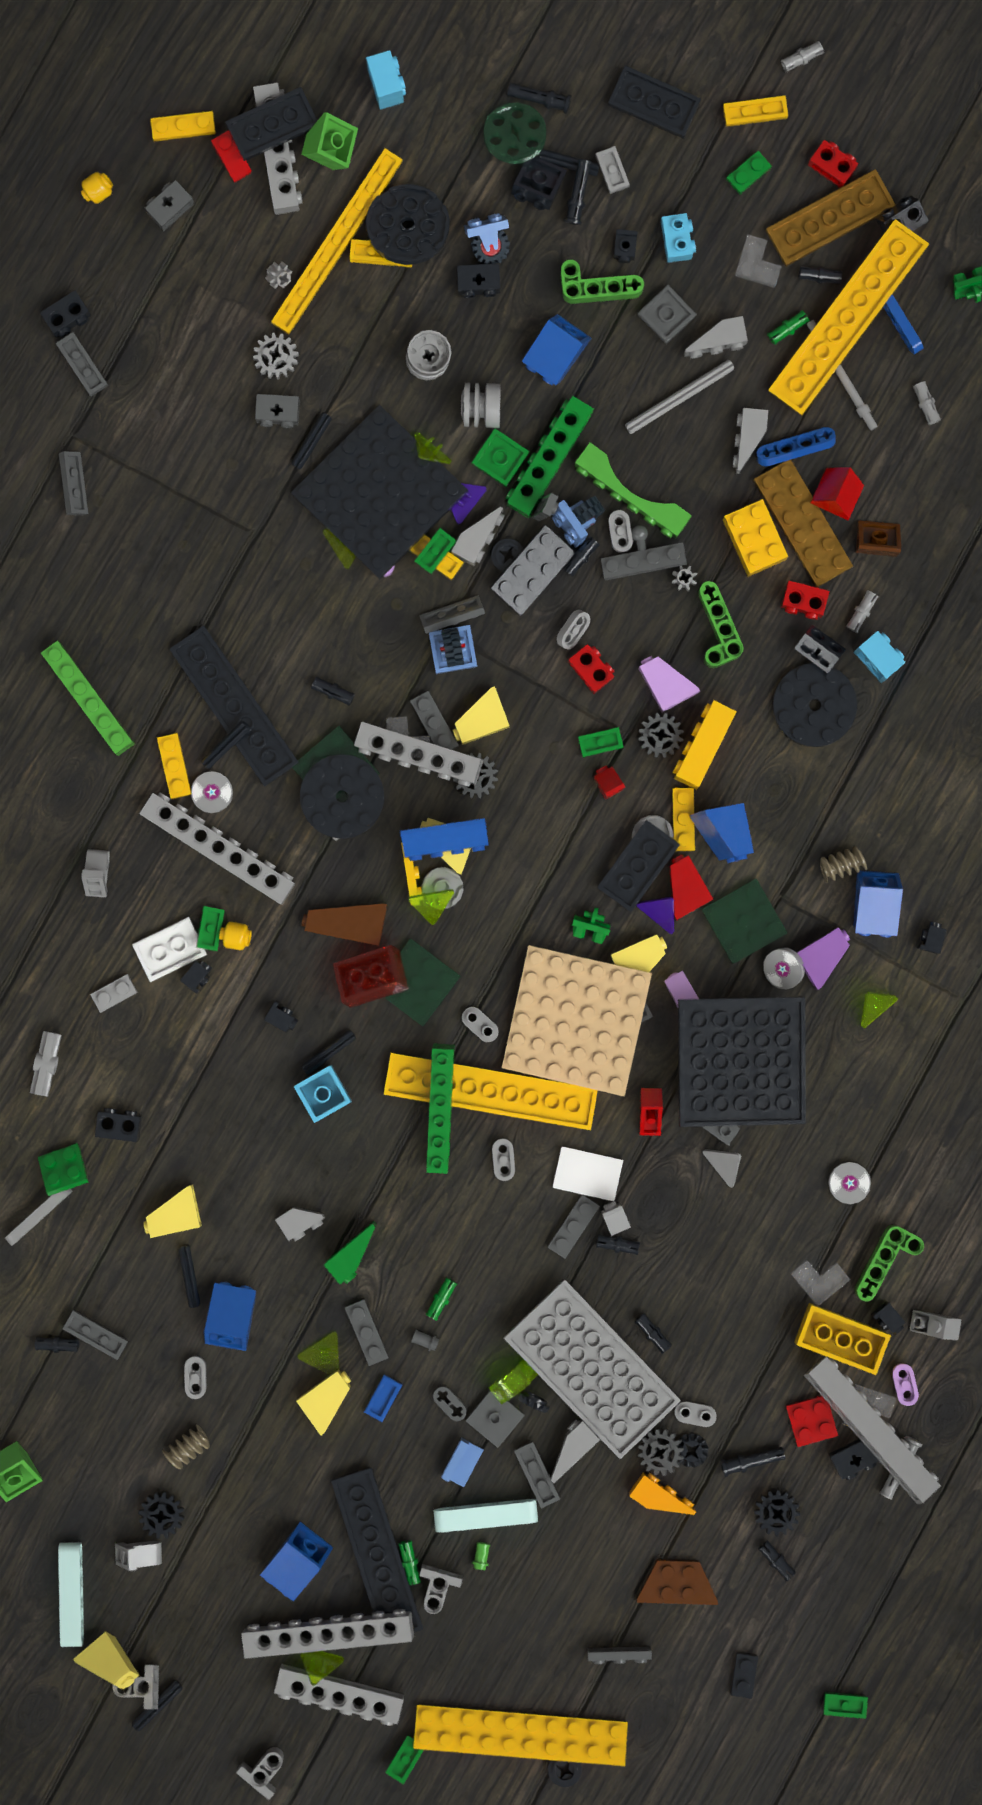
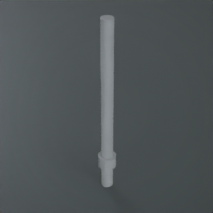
M814 320L807 323L812 332L817 325ZM840 364L835 372L857 407L858 415L860 418L863 417L870 431L878 426L870 414L871 410L867 404H864Z

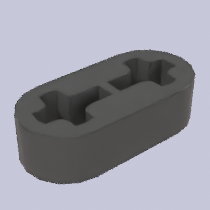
M439 1386L435 1389L433 1394L434 1401L449 1418L454 1421L464 1419L467 1412L466 1406L447 1386ZM439 1391L448 1392L446 1397L449 1399V1403L444 1399H438ZM451 1404L456 1408L462 1407L461 1416L458 1414L454 1416L452 1414L453 1408L450 1406Z

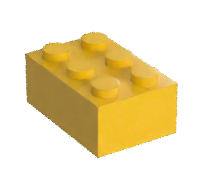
M763 499L724 516L723 522L748 577L781 563L788 558Z

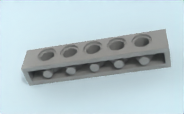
M278 83L253 87L256 107L284 95V90H279ZM292 140L281 144L284 146L281 152H275L273 148L264 152L275 215L300 211L299 204L303 203L301 191H296L295 184L299 183L297 170L293 171L292 163H296L294 150H289L288 144ZM280 165L288 167L283 173L278 172L277 168ZM288 185L291 187V190L288 193H282L280 191L281 187Z
M361 722L354 744L355 747L359 748L358 752L366 755H370L371 752L379 754V759L389 762L391 758L399 760L398 765L408 768L412 764L418 766V771L430 774V771L438 773L439 778L450 781V777L458 779V784L470 787V783L476 785L483 764L482 759ZM381 737L383 739L382 747L375 748L374 740ZM401 743L403 751L401 754L396 755L393 748L396 744ZM416 750H422L423 757L419 761H415L413 758ZM436 756L443 758V764L440 767L433 765V759ZM457 762L463 764V770L460 773L453 772V765Z
M281 1664L274 1691L282 1699H299L298 1702L305 1705L315 1703L325 1710L334 1708L340 1710L339 1712L345 1715H352L354 1713L360 1715L362 1719L381 1720L382 1724L392 1726L393 1723L398 1724L404 1700V1694ZM299 1681L303 1684L304 1688L296 1690L293 1688L292 1683ZM319 1686L323 1688L324 1693L316 1695L313 1692V1688ZM335 1692H342L345 1698L343 1700H336L333 1694ZM362 1697L365 1703L361 1706L356 1705L354 1699ZM382 1702L386 1708L378 1711L375 1709L374 1704Z

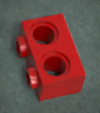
M824 140L810 159L808 166L839 188H842L856 170L858 163L854 156L840 151L834 142ZM822 153H827L830 155L831 159L825 161L821 158L820 155ZM845 165L848 171L845 173L840 172L838 166Z
M788 581L781 608H785L787 613L797 615V612L804 613L806 618L817 620L818 617L821 618L824 615L830 591ZM797 594L800 602L797 604L791 603L789 595ZM817 599L820 602V608H811L809 601Z
M587 644L572 656L568 663L593 694H595L614 679L612 674L614 670L607 662L604 664L600 660L601 654L594 646L590 647ZM582 655H589L592 658L591 664L583 665L580 662V657ZM602 671L605 674V679L603 681H596L593 677L594 672Z

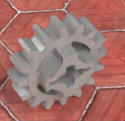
M272 333V338L270 339L265 335L264 342L258 340L260 348H254V352L258 355L253 356V359L259 361L255 364L256 368L262 367L261 374L264 375L267 372L269 379L276 375L278 380L280 379V374L288 377V370L294 372L292 364L298 365V361L294 358L298 357L299 354L293 351L297 348L296 344L290 345L291 338L289 337L284 340L282 333L279 338L276 337L275 333ZM275 343L270 348H267L268 345ZM283 346L287 347L290 356L283 352ZM276 352H279L280 357H277L273 363L272 355H275ZM262 357L268 359V367L263 363ZM283 364L285 365L284 367L277 369L279 366Z

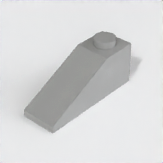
M582 1419L579 1422L577 1420L573 1421L567 1428L569 1431L566 1433L551 1474V1481L553 1483L600 1440Z

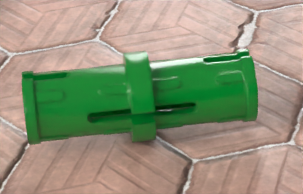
M803 310L790 320H784L781 326L768 333L769 339L778 335L771 342L776 345L786 336L793 335L795 330L808 323V316L799 320L806 313Z
M445 1278L439 1292L433 1296L435 1299L426 1312L428 1317L431 1318L432 1316L433 1320H438L445 1304L448 1305L450 1302L448 1299L457 1286L456 1282L453 1280L451 1282V1279Z
M406 1540L401 1541L399 1546L403 1559L402 1565L405 1568L409 1585H412V1582L413 1585L421 1582L418 1573V1559L414 1555L412 1540H407V1543Z

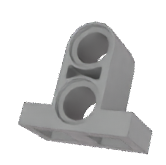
M87 850L85 869L82 871V881L86 896L107 897L106 884L110 861V852L108 850Z
M161 1541L130 1544L124 1542L115 1543L116 1565L132 1571L137 1570L138 1567L162 1564Z
M422 1564L419 1576L430 1579L424 1599L425 1610L430 1614L440 1612L448 1586L452 1585L460 1588L463 1576ZM441 1577L445 1580V1584L441 1587L436 1586L433 1582L434 1579ZM436 1598L439 1600V1605L431 1607L428 1604V1600Z
M145 1665V1677H137L126 1693H123L121 1688L113 1685V1692L118 1697H144V1709H158L159 1666ZM144 1682L149 1684V1690L146 1693L142 1691V1684Z
M277 1747L269 1748L253 1768L243 1761L236 1773L270 1800L276 1788L269 1781L282 1766L284 1754ZM276 1755L279 1758V1762L271 1763L268 1757ZM263 1772L266 1778L259 1780L255 1777V1773Z

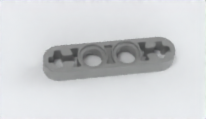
M68 1189L51 1195L5 1237L7 1242L11 1246L17 1243L71 1194L72 1190Z

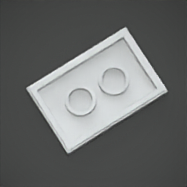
M189 917L132 944L150 982L207 955L204 949L196 948L198 934Z
M562 1146L553 1188L614 1201L623 1160Z

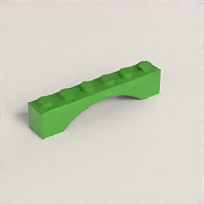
M592 443L588 444L575 462L576 471L585 478L588 475L594 480L593 483L602 490L606 488L611 492L610 496L618 502L622 500L627 503V508L635 514L639 512L645 516L644 520L648 524L659 526L662 529L661 532L668 538L674 537L676 539L691 519L692 515L675 503H655L631 493L615 476L609 464L607 454Z
M56 641L41 652L113 752L119 756L135 744L96 693L63 645Z

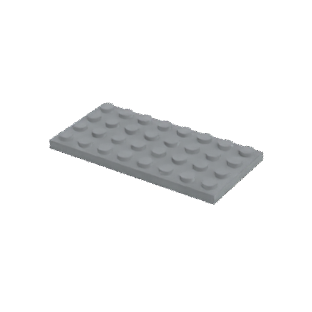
M565 1279L504 1336V1339L619 1459L632 1449L681 1401Z

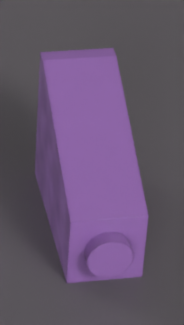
M836 928L797 952L804 963L802 964L803 970L805 969V973L815 990L820 989L850 946L847 942L850 938L844 929Z

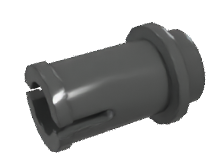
M416 1330L411 1342L428 1348V1351H435L439 1339L435 1335L432 1337Z

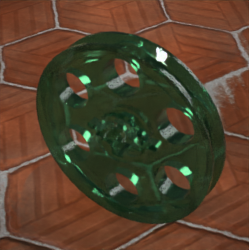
M522 103L502 105L495 109L485 122L484 140L486 147L494 157L503 162L512 164L527 162L536 157L545 145V121L541 114L529 105ZM514 111H521L523 116L516 119L512 117V113ZM500 118L504 121V124L495 126L493 121ZM531 122H538L540 127L538 129H531L528 125ZM512 127L516 133L519 132V141L517 139V136H515V134H512ZM493 137H499L502 142L499 145H493L490 140ZM534 140L538 145L535 148H529L526 146V143ZM510 148H516L519 152L515 156H510L507 151Z

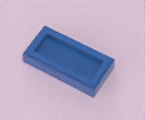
M384 1374L364 1413L383 1422L402 1387V1383Z

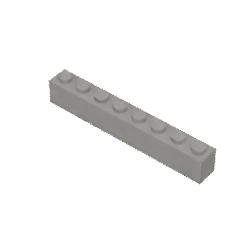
M821 1358L804 1374L806 1379L917 1504L924 1503L941 1486L937 1482V1476L932 1471L926 1470L923 1466V1460L918 1455H913L910 1452L908 1443L895 1435L896 1431L893 1426L888 1422L885 1423L880 1418L881 1413L874 1406L871 1407L866 1402V1396L852 1386L853 1382L846 1374L842 1375L837 1369L839 1367L832 1358Z

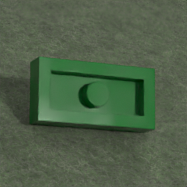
M757 151L731 173L726 180L741 195L768 172L772 166Z
M439 528L414 562L432 575L457 541Z
M619 727L578 737L583 758L624 748Z
M203 906L196 948L218 951L220 930L225 910Z
M825 1692L823 1714L866 1719L868 1697L867 1695Z
M407 1735L385 1773L404 1784L424 1750L414 1749V1739Z

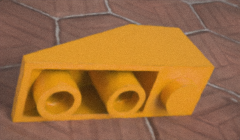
M643 1472L629 1491V1496L647 1509L692 1515L696 1513L693 1508L694 1504L685 1497L680 1499L676 1496L677 1492L668 1485L664 1487L659 1484L660 1479L652 1473L647 1475Z

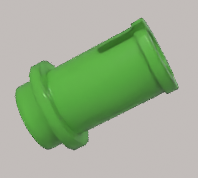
M477 1542L475 1560L472 1561V1564H474L473 1568L486 1570V1566H489L487 1559L490 1544Z

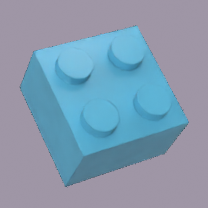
M389 50L366 57L368 73L380 110L404 103L403 95H406V87L403 77H398L400 72L396 56L392 57Z
M877 631L858 647L854 653L879 682L882 683L906 662L903 660L905 657L902 652L897 648L894 650L889 644L891 641L883 632L880 634Z
M332 1065L294 1086L314 1123L352 1102Z

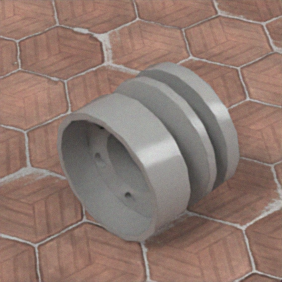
M432 330L421 331L409 342L405 357L407 367L411 374L418 379L434 380L440 377L447 369L451 357V347L446 337L441 333ZM425 353L428 356H432L431 361L428 362L427 359H423Z
M465 383L461 394V416L464 427H469L470 418H474V427H478L480 418H484L486 428L500 427L501 383H487L485 393H480L479 383H475V392H470V383Z

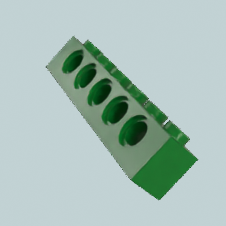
M574 396L571 397L570 401L567 399L564 401L560 408L563 411L559 418L555 417L549 426L552 429L548 436L544 435L539 442L540 450L537 454L533 452L528 460L529 468L527 471L522 470L517 478L519 484L516 489L511 488L506 496V499H508L507 506L528 519L594 412V408ZM572 416L576 419V423L574 425H567L564 421L565 418ZM562 434L565 437V441L557 443L554 440V436ZM545 452H552L555 457L551 461H546L543 458V454ZM540 469L544 475L542 478L536 479L532 476V472ZM524 487H530L533 493L526 497L522 495L521 490Z
M434 1043L432 1048L426 1173L448 1174L454 1044Z

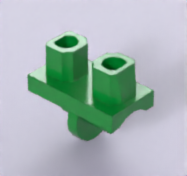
M982 267L975 268L972 271L973 278L966 279L964 273L954 275L953 295L955 299L966 297V299L973 298L976 303L981 302Z
M594 907L593 913L585 911L584 917L574 915L572 923L574 926L573 936L584 938L587 929L594 931L592 941L602 944L606 935L609 936L611 925L603 923L605 916L597 914L599 908Z

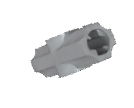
M43 1031L39 1053L37 1052L34 1060V1076L30 1093L48 1097L52 1077L55 1075L58 1065L57 1054L62 1035Z

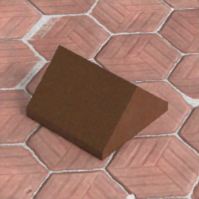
M859 520L855 553L897 557L901 553L900 524Z

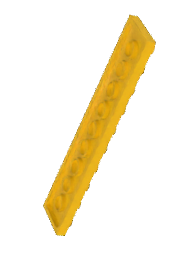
M895 219L768 391L800 415H803L921 257L929 243Z
M391 1053L384 1095L430 1102L432 1060ZM454 1064L452 1106L591 1130L598 1090L557 1081Z
M417 1705L414 1749L625 1766L628 1722Z

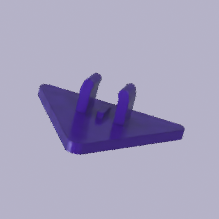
M463 484L468 489V493L451 508L457 524L463 522L487 491L485 486Z
M672 897L638 902L637 907L669 934H673L674 899Z

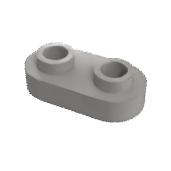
M617 510L611 513L608 520L610 537L614 550L624 553L632 547V532L628 514ZM621 519L623 521L622 525H616L615 520ZM620 539H624L626 541V544L624 546H620L618 544V541Z
M576 610L570 615L557 635L559 646L565 649H572L577 644L590 624L588 613Z
M469 1007L463 1012V1023L482 1041L492 1042L497 1038L498 1027L478 1008ZM472 1013L477 1017L474 1022L468 1019V1016ZM485 1028L492 1029L490 1036L484 1034Z
M502 1138L495 1141L492 1147L494 1173L499 1180L507 1181L515 1174L514 1151L512 1143ZM501 1145H505L507 1147V1151L505 1153H501L499 1151V1147ZM507 1166L509 1169L508 1173H501V1167Z
M192 1356L186 1361L184 1367L185 1392L188 1397L199 1399L205 1394L207 1389L206 1362L200 1356ZM198 1363L200 1368L194 1370L192 1364ZM193 1384H198L200 1390L194 1391L192 1388Z
M681 1401L674 1409L675 1416L680 1422L702 1427L712 1426L717 1417L715 1410L711 1406L690 1401ZM683 1409L689 1410L687 1416L681 1414ZM704 1413L710 1414L708 1420L702 1419Z

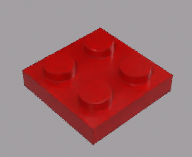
M822 1396L785 1405L797 1447L838 1436L830 1405Z

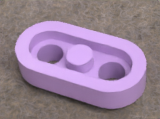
M899 1363L892 1369L896 1396L901 1404L911 1406L917 1402L919 1396L914 1372L909 1365ZM905 1370L906 1375L899 1377V1371ZM905 1391H910V1396L908 1398H904L903 1393Z

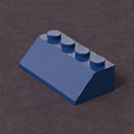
M485 818L400 831L404 856L409 858L410 861L422 860L423 855H430L431 858L442 857L443 852L450 851L452 855L463 854L464 849L472 848V852L485 850L484 846H489Z

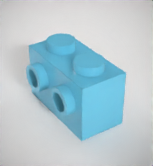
M687 213L662 217L661 227L667 263L692 259L693 253L696 252L695 240L690 238V232H693L692 220L687 218Z

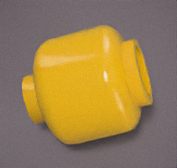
M94 172L82 181L83 190L81 194L86 201L89 202L91 200L98 204L112 194L111 188L113 184L105 173Z
M228 922L225 928H221L219 939L223 940L225 948L244 950L250 944L252 931L248 929L246 924Z

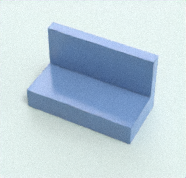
M461 1438L441 1478L447 1482L451 1480L464 1487L484 1449Z

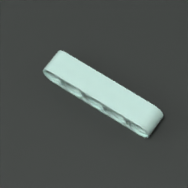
M536 1499L445 1507L433 1510L436 1532L538 1522Z
M59 1543L61 1647L83 1646L82 1543Z

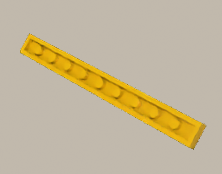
M387 149L383 150L271 321L273 325L287 334L291 333L367 217L370 205L378 195L382 194L403 162L401 158Z

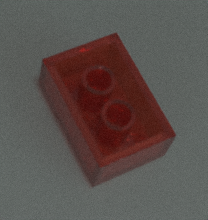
M392 945L333 963L341 1001L349 1008L408 990L400 951Z

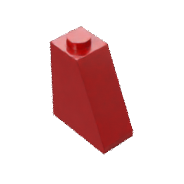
M683 855L671 860L673 865L669 866L675 920L713 900L689 856L684 858Z

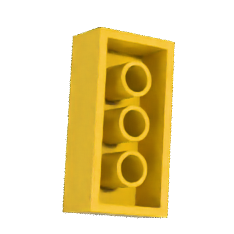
M715 700L712 704L707 703L701 714V717L704 718L702 723L698 722L691 734L694 736L693 741H688L682 752L685 755L683 761L679 760L673 770V773L676 774L675 780L695 790L699 788L737 711Z
M809 1303L794 1343L876 1375L891 1335L880 1329Z

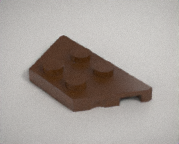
M657 1559L640 1594L636 1598L637 1603L718 1605V1600L699 1560Z

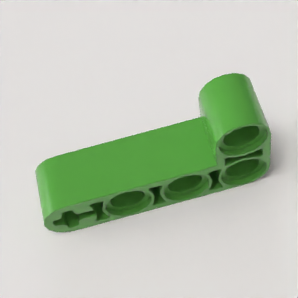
M567 260L561 267L563 299L571 304L634 299L641 296L643 292L644 281L638 275L581 279L580 267L576 261ZM572 267L576 270V273L571 276L567 275L565 269ZM623 283H625V292H623ZM632 283L636 284L637 290H633V287H631ZM615 284L619 287V291L612 293L608 290V286ZM590 286H595L598 289V293L590 294L587 289ZM569 288H575L578 293L575 296H569L566 291Z
M707 581L701 585L698 594L719 645L707 650L704 655V662L708 667L716 668L739 658L743 652V644L718 586L714 582ZM706 587H708L709 590L713 589V592L711 594L713 602L709 605L708 603L711 600L710 596L708 594L704 595ZM719 606L722 609V615L714 616L711 608ZM720 626H728L730 634L722 635L719 630ZM731 644L736 645L739 649V652L735 655L728 652V646ZM714 652L719 655L720 659L717 663H712L709 660L708 655Z
M888 1226L855 1286L856 1296L862 1301L872 1300L877 1294L899 1250L901 1249L911 1255H918L924 1249L922 1239L899 1226ZM897 1229L900 1232V1236L897 1240L892 1241L890 1239V1232ZM916 1239L918 1241L917 1249L909 1250V1242ZM884 1248H888L890 1251L887 1259H881L880 1251ZM873 1267H879L880 1275L876 1278L870 1276V1270ZM868 1278L870 1281L875 1282L874 1286L865 1281V1279ZM868 1286V1290L870 1291V1293L863 1295V1293L860 1291L861 1288H866Z

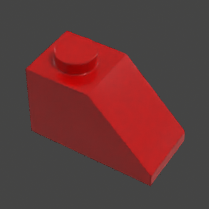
M229 130L211 140L214 150L234 183L252 173L247 161H243Z
M606 765L596 771L597 775L594 776V780L605 800L625 789L624 783L613 766L608 769Z
M641 1088L640 1135L661 1136L663 1100L662 1089Z

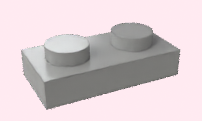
M615 146L595 154L610 194L630 186Z
M127 974L90 995L99 1012L102 1013L138 992Z

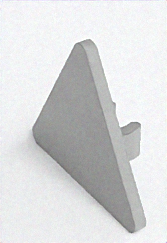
M705 1149L703 1151L704 1156L727 1185L732 1188L735 1184L741 1155L734 1152Z

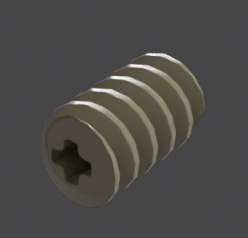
M856 846L852 847V853L849 849H845L844 855L841 852H837L836 858L833 854H830L828 861L825 857L820 859V868L826 883H828L829 876L833 881H836V874L844 878V871L851 876L853 868L859 873L861 865L867 870L864 856Z
M197 1424L196 1432L189 1429L190 1437L183 1434V1442L178 1439L175 1440L177 1447L169 1444V1453L164 1449L162 1450L167 1460L177 1469L181 1470L183 1468L182 1462L189 1464V1457L195 1459L197 1457L196 1452L202 1454V1447L205 1449L210 1448L208 1437Z

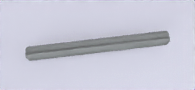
M730 360L723 362L632 419L625 425L627 431L630 434L636 432L734 370L732 362Z

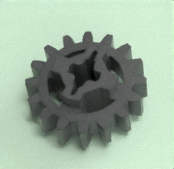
M656 713L655 719L648 716L649 723L642 722L645 728L639 729L638 732L643 734V736L638 738V741H644L641 748L647 747L649 749L647 751L648 755L654 752L655 758L659 754L666 758L667 752L670 755H674L673 748L679 750L680 746L677 742H683L679 735L684 732L683 730H678L681 723L675 724L673 722L674 716L667 719V713L663 717ZM660 722L659 727L656 729H649L652 724ZM667 724L673 728L675 734L669 732ZM660 730L664 731L663 735L667 737L663 738L662 741H659L658 736H655V733H659ZM647 737L652 738L655 743L654 747L650 745ZM666 742H673L670 747L662 749L663 744Z
M481 753L478 754L477 758L481 759ZM488 756L482 759L483 764L488 769L480 770V773L483 775L478 778L479 780L476 785L473 784L475 790L465 785H457V790L464 789L462 795L469 792L470 798H473L474 794L481 798V793L483 792L489 795L488 788L495 789L492 782H498V778L493 777V775L497 774L498 770H492L495 763L489 764ZM457 762L456 765L459 767V770H453L454 773H460L463 770V764ZM490 777L487 785L482 788V781L485 778Z
M657 1429L656 1435L651 1431L648 1433L649 1439L646 1437L642 1438L645 1444L639 1445L638 1448L643 1450V1452L638 1454V1457L644 1458L641 1465H648L646 1471L654 1469V1475H658L661 1471L662 1475L665 1476L667 1475V1470L670 1473L675 1472L673 1466L677 1468L681 1466L678 1460L684 1459L680 1452L685 1449L679 1447L682 1440L676 1441L674 1439L676 1437L675 1433L669 1436V1430H664L662 1434L661 1430ZM659 1438L666 1439L670 1443H663ZM649 1445L652 1447L650 1455H648ZM668 1448L663 1455L654 1457L661 1449ZM672 1450L675 1452L673 1461L671 1458ZM653 1461L661 1462L662 1466L654 1464Z

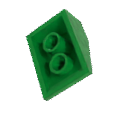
M375 1221L324 1263L326 1269L339 1284L342 1282L347 1284L356 1277L357 1273L355 1271L361 1262L377 1225Z

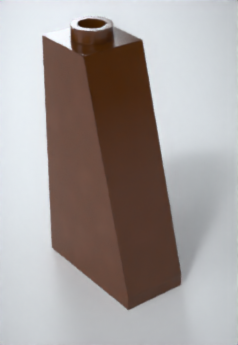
M372 904L308 910V915L304 914L302 926L305 927L304 931L380 946L388 905Z

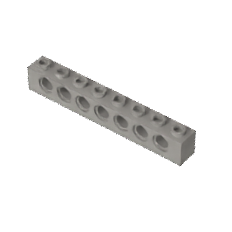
M161 792L158 795L152 793L139 813L140 815L283 905L295 886V883L292 882V876L284 871L282 874H279L274 870L275 865L267 860L262 863L256 859L258 855L250 849H247L246 852L239 848L241 845L239 842L231 837L229 840H226L221 836L223 832L214 826L211 829L204 826L206 821L196 815L193 818L186 814L188 810L178 803L176 806L168 803L170 798ZM164 808H170L171 816L168 819L161 817V811ZM187 819L189 827L186 830H180L178 827L179 821ZM200 830H204L207 834L206 839L202 842H198L196 839V834ZM219 841L223 842L224 850L221 853H216L213 849L214 844ZM234 853H240L242 856V861L239 864L231 862V856ZM252 864H257L260 868L259 873L255 876L250 875L248 871ZM270 875H274L277 878V884L274 887H269L266 884V879Z
M405 1609L393 1610V1613L385 1614L384 1611H376L369 1616H364L363 1613L352 1614L349 1618L337 1615L330 1617V1620H322L320 1617L309 1619V1622L291 1620L288 1622L289 1624L281 1625L280 1622L268 1623V1626L261 1627L259 1624H251L241 1633L244 1658L412 1642L414 1638L411 1611L405 1612ZM385 1623H393L396 1629L393 1631L388 1630L385 1627ZM364 1625H372L375 1631L372 1633L367 1632ZM346 1626L351 1627L354 1634H346L343 1628ZM323 1629H330L333 1636L326 1637L323 1634ZM302 1631H309L312 1638H304ZM288 1633L291 1640H283L281 1634ZM267 1635L270 1638V1643L262 1642L260 1636Z

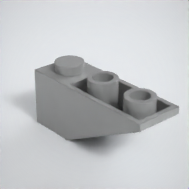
M743 316L720 321L685 349V357L698 358L703 356L702 353L710 352L713 355L722 353L723 349L731 348L734 351L744 348L743 345H746L748 340Z
M743 408L742 413L738 414L737 426H740V434H736L735 447H738V455L733 457V467L736 468V474L740 473L765 435L768 410Z
M499 507L462 532L451 553L472 566L476 562L480 563L485 554L482 551L485 544L490 545L495 535L492 532L496 525L500 526L505 515L502 514L503 508Z

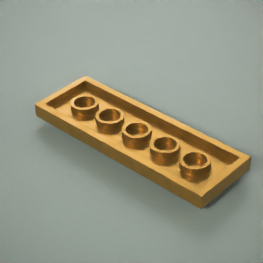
M875 169L766 228V232L786 267L877 218L883 210L894 207L895 203Z
M791 460L779 464L753 480L816 588L853 567L820 508L811 504L813 497Z

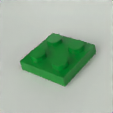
M494 429L472 461V465L507 487L530 451L497 429Z
M78 1143L38 1157L48 1196L89 1182Z

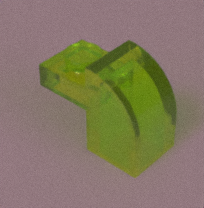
M522 1359L514 1368L497 1379L489 1389L498 1401L503 1404L525 1389L538 1374Z

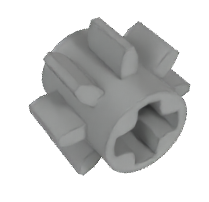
M273 262L267 268V277L265 279L275 289L278 285L284 288L291 282L290 274L292 271L284 262H281L279 265Z
M679 566V573L676 571L672 573L676 577L672 584H678V591L681 588H686L689 591L690 584L696 585V581L692 579L697 576V573L692 574L690 571L691 566L688 569H683L682 566ZM682 574H684L685 577L689 576L687 583H685L684 580H679Z

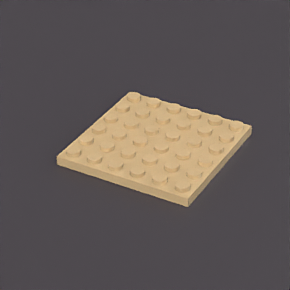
M529 945L502 1068L625 1096L652 973Z

